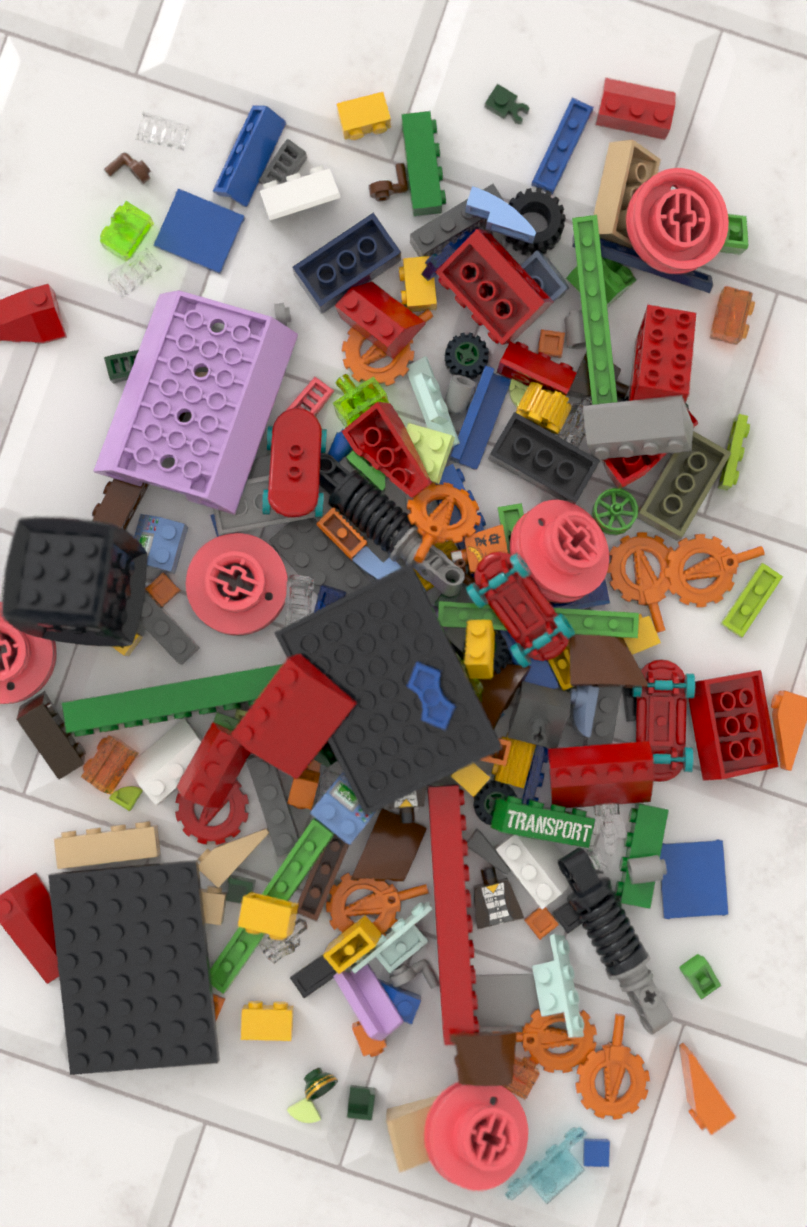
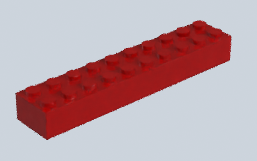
M457 784L427 786L444 1046L455 1045L450 1040L451 1034L461 1032L479 1033V1021L477 1016H473V1010H478L477 994L475 990H472L471 985L476 984L474 965H470V959L475 958L474 943L468 938V933H473L471 914L467 915V907H471V894L469 889H465V882L470 881L469 866L464 864L463 856H468L467 841L462 839V831L466 830V817L460 813V805H465L464 790L459 789Z

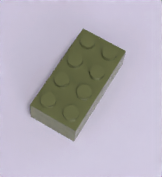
M693 431L691 451L671 453L640 506L637 518L674 540H680L687 531L731 452Z

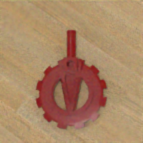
M236 778L221 807H203L199 819L194 811L195 803L183 798L178 792L175 803H179V811H175L177 822L181 821L185 828L182 831L188 837L192 834L198 838V843L207 845L208 841H215V845L226 843L225 838L230 835L234 838L241 832L239 826L242 822L246 823L249 813L245 812V805L249 804L247 794H242L240 790L242 785ZM229 801L230 812L228 818L219 825L209 826V822Z

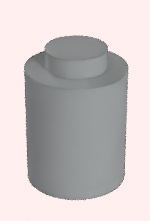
M582 310L571 311L569 316L565 317L567 348H585Z
M461 375L452 376L444 400L449 413L459 415L467 411L475 387L473 380Z
M659 855L627 860L628 873L632 885L663 880V875L667 874L665 860H660Z

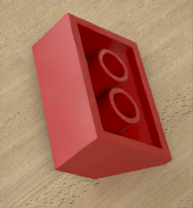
M605 77L595 125L666 140L674 115L676 92Z
M374 282L350 288L335 305L343 321L393 360L426 325L425 321Z
M510 341L499 362L497 374L510 380L514 379L527 386L531 382L543 385L541 390L557 391L562 395H567L577 372L573 371L572 366L560 362V364L553 362L551 357L545 353L538 352L536 354L528 350L529 347L524 343H513Z
M212 722L176 786L183 798L203 807H221L251 753L230 735L233 732L232 730Z

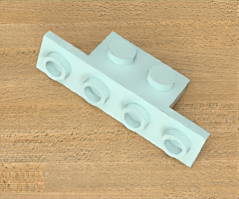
M424 356L407 366L409 368L407 374L428 429L454 436L455 439L452 445L454 447L460 444L429 360Z
M427 901L425 904L420 902L410 911L412 915L406 920L401 918L395 922L389 934L386 936L382 934L377 945L351 965L352 971L356 973L374 957H377L386 970L391 973L424 946L428 939L415 924L433 910L430 902Z
M550 935L554 961L532 966L541 1017L564 1013L569 1038L584 1037V1021L578 1008L579 995L575 990L573 982L575 974L568 956L570 952L569 944L565 936Z

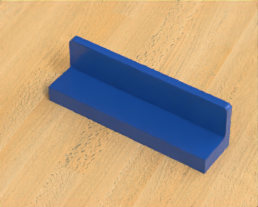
M252 106L213 189V192L218 196L230 197L244 207L248 206L259 179L286 125V121L268 106Z
M486 365L458 436L460 444L454 446L450 456V461L474 470L478 469L511 383L510 379L495 374V369Z

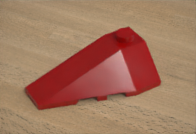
M49 284L26 289L0 300V341L44 344L67 337L55 291Z
M375 403L342 430L343 435L355 453L372 464L371 466L376 470H380L392 483L411 498H414L432 484L404 423L391 403Z
M688 410L693 426L696 427L698 421ZM667 453L608 458L602 460V463L609 478L617 488L621 489L644 476Z
M36 872L0 895V924L46 984L59 977L50 893Z

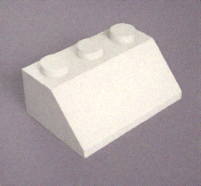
M323 165L309 169L310 174L301 177L299 172L287 176V182L278 184L277 180L263 184L264 189L259 190L268 219L274 220L341 198L330 168L324 169Z
M185 718L128 766L139 786L155 805L162 803L177 790L176 786L203 740Z
M510 834L494 846L541 909H544L570 886L558 866V860L564 856L553 842Z

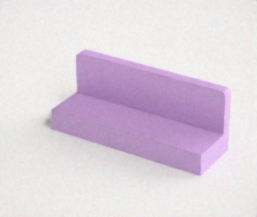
M368 963L356 973L353 971L350 973L343 971L333 976L371 1039L382 1041L403 1024L402 1017Z

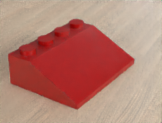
M299 653L285 661L230 735L249 752L293 778L298 779L357 703Z
M761 670L695 681L694 698H688L703 781L722 780L779 767Z
M650 741L548 749L551 804L566 808L651 802L654 768Z

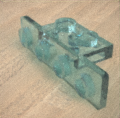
M574 1127L564 1135L565 1140L559 1146L557 1144L551 1146L545 1153L546 1157L540 1163L536 1161L531 1164L526 1170L528 1173L521 1180L517 1178L508 1185L509 1191L505 1193L507 1199L514 1200L530 1185H532L545 1204H549L585 1171L570 1152V1149L587 1134L585 1129L582 1127L576 1129Z

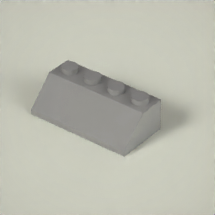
M682 395L583 406L587 446L592 456L597 459L605 460L617 457L691 451L694 426Z

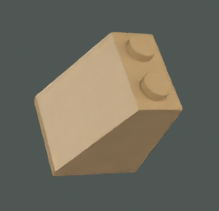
M439 1095L386 1109V1123L399 1173L430 1161L425 1149L424 1127L428 1112Z

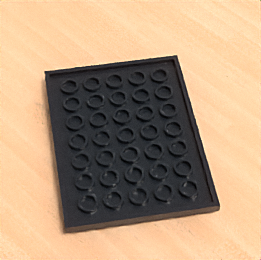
M411 563L274 632L287 659L300 653L357 703L328 742L365 816L503 749ZM417 662L441 671L440 687L442 693L448 701L456 705L446 730L422 721V702L417 693L407 687Z
M198 860L49 874L48 879L70 1075L218 1063L220 1055Z

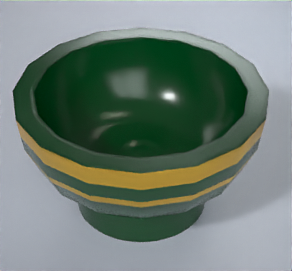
M321 1068L314 1069L304 1077L306 1082L305 1097L308 1102L320 1098L338 1083V1079L331 1073L323 1072Z

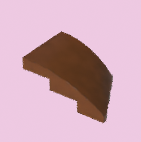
M573 635L570 637L571 686L648 687L645 677L623 638L602 635Z
M506 663L505 669L500 667L501 672L499 674L493 671V678L491 679L469 678L494 729L503 711L508 709L517 689L521 687L522 681H525L531 669L530 665L523 668L521 665Z
M382 808L351 880L358 881L360 878H368L375 881L391 880L404 882L427 828L415 822L400 823L399 815Z
M507 1030L498 1033L484 1031L474 1034L466 1032L451 1034L450 1040L456 1045L457 1050L454 1061L457 1066L459 1084L471 1086L512 1084L517 1032Z

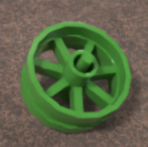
M619 488L605 490L598 496L592 507V517L598 523L603 533L616 536L624 534L632 527L638 516L636 499L631 493ZM611 496L612 505L610 506L602 499ZM616 496L621 497L624 501L621 504L616 502ZM628 503L631 506L632 512L624 511L623 507ZM598 504L608 511L598 514ZM621 516L632 517V519L626 525ZM607 517L609 519L608 525L604 524L601 518ZM617 520L621 528L611 527L613 521Z

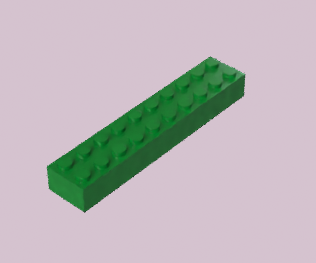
M283 664L62 703L66 733H74L75 737L95 734L94 729H99L100 732L119 730L118 725L124 724V728L143 726L144 720H149V724L166 722L168 721L167 716L174 715V719L192 717V712L199 711V715L216 713L217 707H223L224 710H234L241 708V703L248 702L249 706H252Z

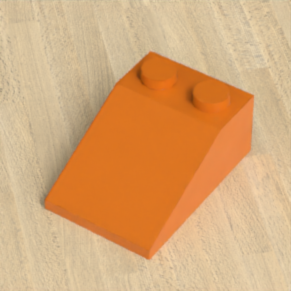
M681 1043L679 1049L686 1098L691 1106L688 1112L701 1130L706 1128L712 1135L734 1120L736 1116L693 1053L684 1043Z

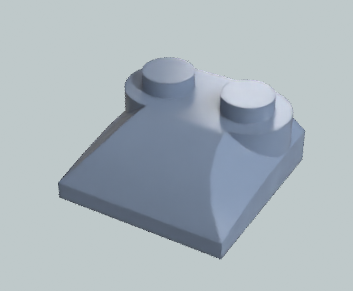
M539 250L521 264L522 268L554 302L564 296L570 288L551 261Z
M574 686V688L568 691V693H571V723L579 736L589 738L591 736L599 692L597 687Z

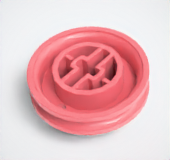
M670 168L655 174L635 191L627 208L626 227L634 250L649 266L668 274H685L711 261L720 252L728 233V212L722 195L710 180L690 169Z
M564 500L544 501L520 517L512 530L510 554L518 553L524 559L531 571L530 577L548 601L554 603L574 602L594 591L603 582L609 567L608 544L603 531L595 519L578 505ZM538 520L543 522V526L539 525Z
M230 533L210 540L197 551L187 570L186 593L193 611L206 625L223 634L242 636L253 634L266 628L279 616L287 600L288 576L280 556L267 542L249 534ZM235 563L241 565V567L232 566L230 570L225 568L226 566ZM248 568L253 574L254 580L251 579L249 574L246 572ZM222 574L234 580H237L238 575H241L240 579L243 583L253 587V590L250 592L236 587L235 592H232V586L228 582L218 579V575ZM218 586L227 594L226 597L220 593ZM267 593L273 594L272 600L268 601L265 599Z
M0 602V646L7 648V653L1 654L2 659L0 658V704H13L34 696L47 684L55 668L57 648L56 642L53 640L31 636L11 626L1 616ZM13 682L15 684L13 690L7 688L8 683Z
M459 1082L452 1084L436 1098L428 1112L424 1127V1143L427 1156L434 1169L444 1179L462 1188L483 1191L501 1185L518 1169L527 1148L528 1124L520 1102L509 1090L501 1085L471 1086L461 1085ZM494 1096L496 1101L491 1105L490 1099Z

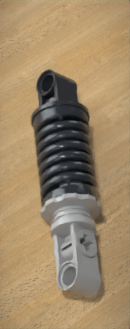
M321 454L320 469L325 468L329 471L320 470L319 485L331 495L328 502L329 506L338 509L342 515L346 516L347 520L353 522V525L358 527L369 539L373 540L377 546H381V550L388 552L392 561L396 562L402 558L406 565L411 563L412 567L443 595L455 596L458 594L464 580V572L447 558L441 550L432 545L422 563H417L413 559L423 541V536L417 532L418 527L415 524L411 525L408 513L403 512L400 506L396 507V503L393 500H389L386 494H382L379 488H375V484L369 482L361 470L357 469L350 473L331 455ZM446 579H453L456 583H450Z
M578 847L558 860L559 869L566 877L573 891L567 897V901L571 904L574 912L579 913L578 919L583 922V929L588 930L587 936L592 939L591 944L596 947L597 955L601 956L600 961L606 966L605 971L610 980H619L622 992L627 993L641 1024L649 1034L653 1035L671 1023L673 1016L652 980L653 973L646 966L651 959L642 942L639 941V936L635 933L634 927L630 925V919L626 916L625 910L621 908V902L616 899V893L611 889V880L609 877L598 878L589 856L581 847Z

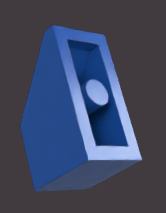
M378 979L403 1021L412 1024L421 1002V995L401 987H394L393 984Z

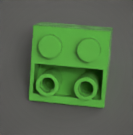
M602 257L607 307H609L637 279L628 267ZM576 266L566 279L580 292L578 269Z

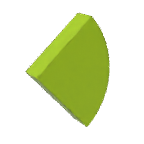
M136 786L123 787L112 793L108 799L131 811L143 790Z

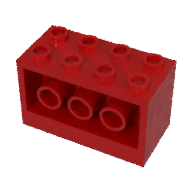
M476 229L436 271V274L440 277L438 279L439 283L445 289H451L456 294L455 300L463 308L466 306L473 313L471 315L472 319L478 325H484L490 331L488 336L496 344L501 343L504 345L509 344L510 341L514 342L554 303L488 230ZM491 286L493 287V294H492V295H491V293H490V288H491ZM507 304H509V306H510V312H509V313H507V310H506V309H507V308H506V307H507Z
M647 304L635 339L628 401L682 395L686 403L690 392L697 313Z

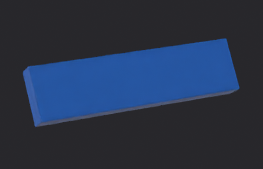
M572 97L533 178L531 186L541 188L544 192L549 191L553 195L594 107Z

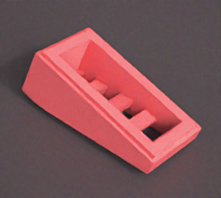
M314 377L286 411L293 408L304 409L300 406L303 404L316 417L333 395L334 390L317 377ZM313 388L323 394V397H320L318 394L313 392ZM307 396L311 397L313 400H315V401L317 402V404L315 405L313 402H311V401H310L309 399H307L306 397H307Z

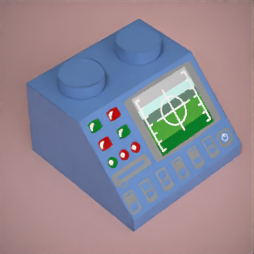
M140 514L134 537L147 552V567L175 574L188 526L184 523L162 517Z
M342 772L310 814L350 845L376 811L365 816L344 772Z

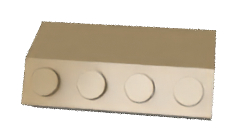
M633 139L609 143L594 215H597L599 237L632 249L634 248L630 242L626 227L627 208L635 191L644 182L658 173L661 160Z

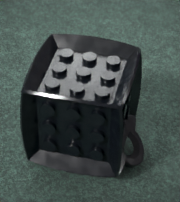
M67 517L20 518L17 521L5 566L1 616L17 630L43 639L87 646H131L138 628L144 600L147 552L132 534L112 524Z

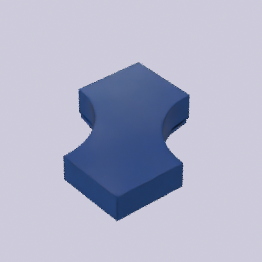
M417 662L407 687L416 692L422 702V721L446 730L456 705L448 701L442 693L440 687L441 671Z

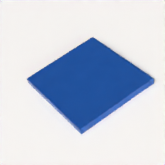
M178 188L158 236L154 241V247L220 274L245 216Z
M723 840L663 843L660 860H665L667 874L663 875V880H661L663 918L728 915Z

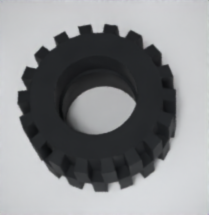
M531 188L526 189L525 194L520 191L516 194V198L512 197L509 201V205L522 216L530 212L538 213L545 218L548 224L544 231L535 234L533 244L513 237H506L508 245L512 243V249L517 251L519 248L522 250L521 254L525 256L527 252H531L532 255L537 250L543 254H546L547 249L551 251L555 244L559 242L565 226L566 215L563 214V205H558L559 199L556 196L551 198V192L541 193V188H536V192H532Z

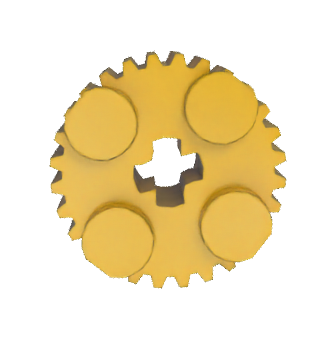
M531 382L516 409V413L549 432L558 435L572 409V405L568 403L569 398L557 391L541 390L543 385Z

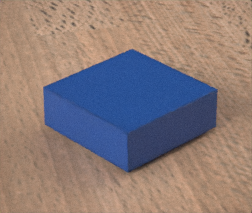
M584 1138L583 1165L588 1167H609V1139Z

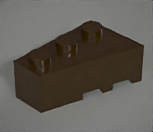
M45 691L19 706L16 720L58 780L84 765V755H86L83 746L80 742L76 743L72 733H66L65 722H63Z

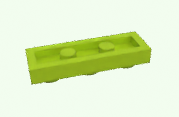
M738 414L733 419L726 449L731 454L722 468L718 489L728 490L732 485H736L738 481L739 471L736 468L738 461H742L745 448L741 446L743 438H747L750 430V424L747 423V415Z
M761 563L720 624L742 638L783 576L764 563Z

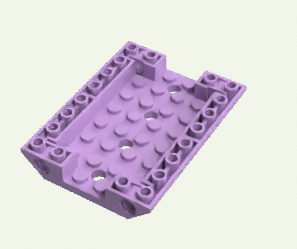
M180 290L160 294L95 465L94 473L140 487L143 482L184 494L188 501L235 515L298 338V333L273 317ZM216 323L225 325L224 329L218 333L211 330L212 326ZM200 367L208 369V373L204 377H197L195 372ZM189 412L192 414V418L190 421L182 423L179 421L180 414ZM169 457L175 459L173 467L169 469L162 467L164 459Z

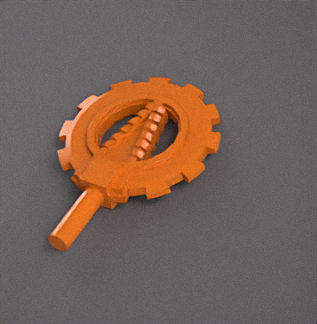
M427 309L418 317L426 323L434 316ZM352 327L347 332L350 336L347 342L343 341L342 352L346 354V359H343V363L346 369L350 368L354 373L352 377L359 383L363 380L368 382L367 386L378 387V384L382 383L389 386L395 383L394 379L400 375L404 377L409 371L407 365L409 361L413 362L414 351H411L410 348L413 340L405 346L389 365L383 368H373L368 365L388 355L373 344L361 357L360 349L366 338Z
M432 482L431 485L415 496L413 500L408 499L407 509L411 512V514H408V519L411 525L415 524L418 527L417 532L423 536V541L413 558L417 563L423 562L432 545H436V543L442 544L445 541L459 543L463 541L465 536L470 538L476 532L474 526H479L481 516L477 515L479 506L476 501H472L469 498L470 494L464 489L454 488L453 484L443 482V485H436V483ZM434 500H443L428 516L426 506ZM456 505L460 510L461 519L458 523L449 525L453 507Z
M637 532V536L632 538L627 535L620 539L621 544L618 547L613 546L609 553V556L612 557L607 571L612 579L609 583L614 591L618 589L622 593V599L628 602L632 599L638 601V605H648L656 632L666 631L658 602L666 598L664 593L667 592L668 586L671 585L669 577L665 578L664 567H668L670 560L666 558L673 548H667L663 544L664 539L657 535L654 538L647 536V532ZM644 551L651 553L657 559L660 565L658 579ZM631 554H633L635 584L628 578L625 569L627 559Z
M694 534V539L688 540L685 537L678 542L679 547L675 551L670 550L666 558L670 561L668 567H664L665 578L669 577L671 583L668 586L669 591L672 595L677 593L680 596V602L686 605L692 602L696 603V607H707L706 603L714 601V604L724 599L722 595L726 590L731 591L734 586L732 578L733 574H737L738 563L763 556L765 552L763 547L759 546L735 554L730 547L725 548L722 546V540L715 536L712 539L705 538V534ZM706 553L710 555L706 559L692 565V567L683 570L685 562L694 554ZM716 577L712 584L705 588H694L687 583L688 580Z
M348 872L340 877L342 881L338 885L333 884L329 894L332 897L330 902H326V912L331 913L332 920H329L333 929L338 928L342 933L356 923L349 916L380 914L372 923L381 932V935L386 936L385 932L398 921L395 916L396 911L400 912L401 901L429 894L427 884L398 892L393 883L389 885L386 881H375L368 878H360L358 881L351 880L352 875L350 876ZM358 889L373 891L371 894L345 906L347 897L352 892Z
M537 1009L530 1015L533 1018L530 1023H525L524 1027H522V1032H517L516 1042H522L524 1051H529L531 1055L529 1060L535 1066L540 1064L544 1066V1071L554 1073V1070H562L563 1073L573 1071L572 1067L580 1065V1063L584 1065L588 1059L586 1055L593 1049L595 1050L597 1043L593 1042V1035H597L595 1024L590 1025L588 1021L591 1018L585 1010H582L579 1013L584 1021V1037L569 1038L568 1031L565 1029L560 1030V1028L549 1027L550 1024L555 1022H566L564 1013L541 1017V1012ZM571 1044L575 1045L568 1052L561 1054L552 1053L547 1050L560 1046H570Z
M615 1014L612 1042L602 1045V1050L595 1052L593 1049L586 1055L588 1059L584 1065L580 1063L576 1072L580 1075L579 1082H575L577 1094L581 1093L583 1097L581 1103L587 1110L592 1108L595 1111L594 1115L603 1119L605 1115L612 1116V1119L616 1120L623 1118L622 1114L629 1111L631 1114L640 1108L637 1104L641 1099H646L649 1091L645 1089L646 1081H650L648 1070L644 1071L642 1064L645 1062L638 1054L636 1056L631 1054V1048L622 1044L625 1023L624 1014ZM601 1068H603L605 1098L599 1095L595 1088V1078ZM626 1069L630 1076V1085L626 1093L617 1098Z

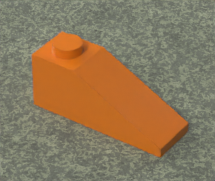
M784 690L779 691L772 699V719L780 769L792 771L807 722V697Z

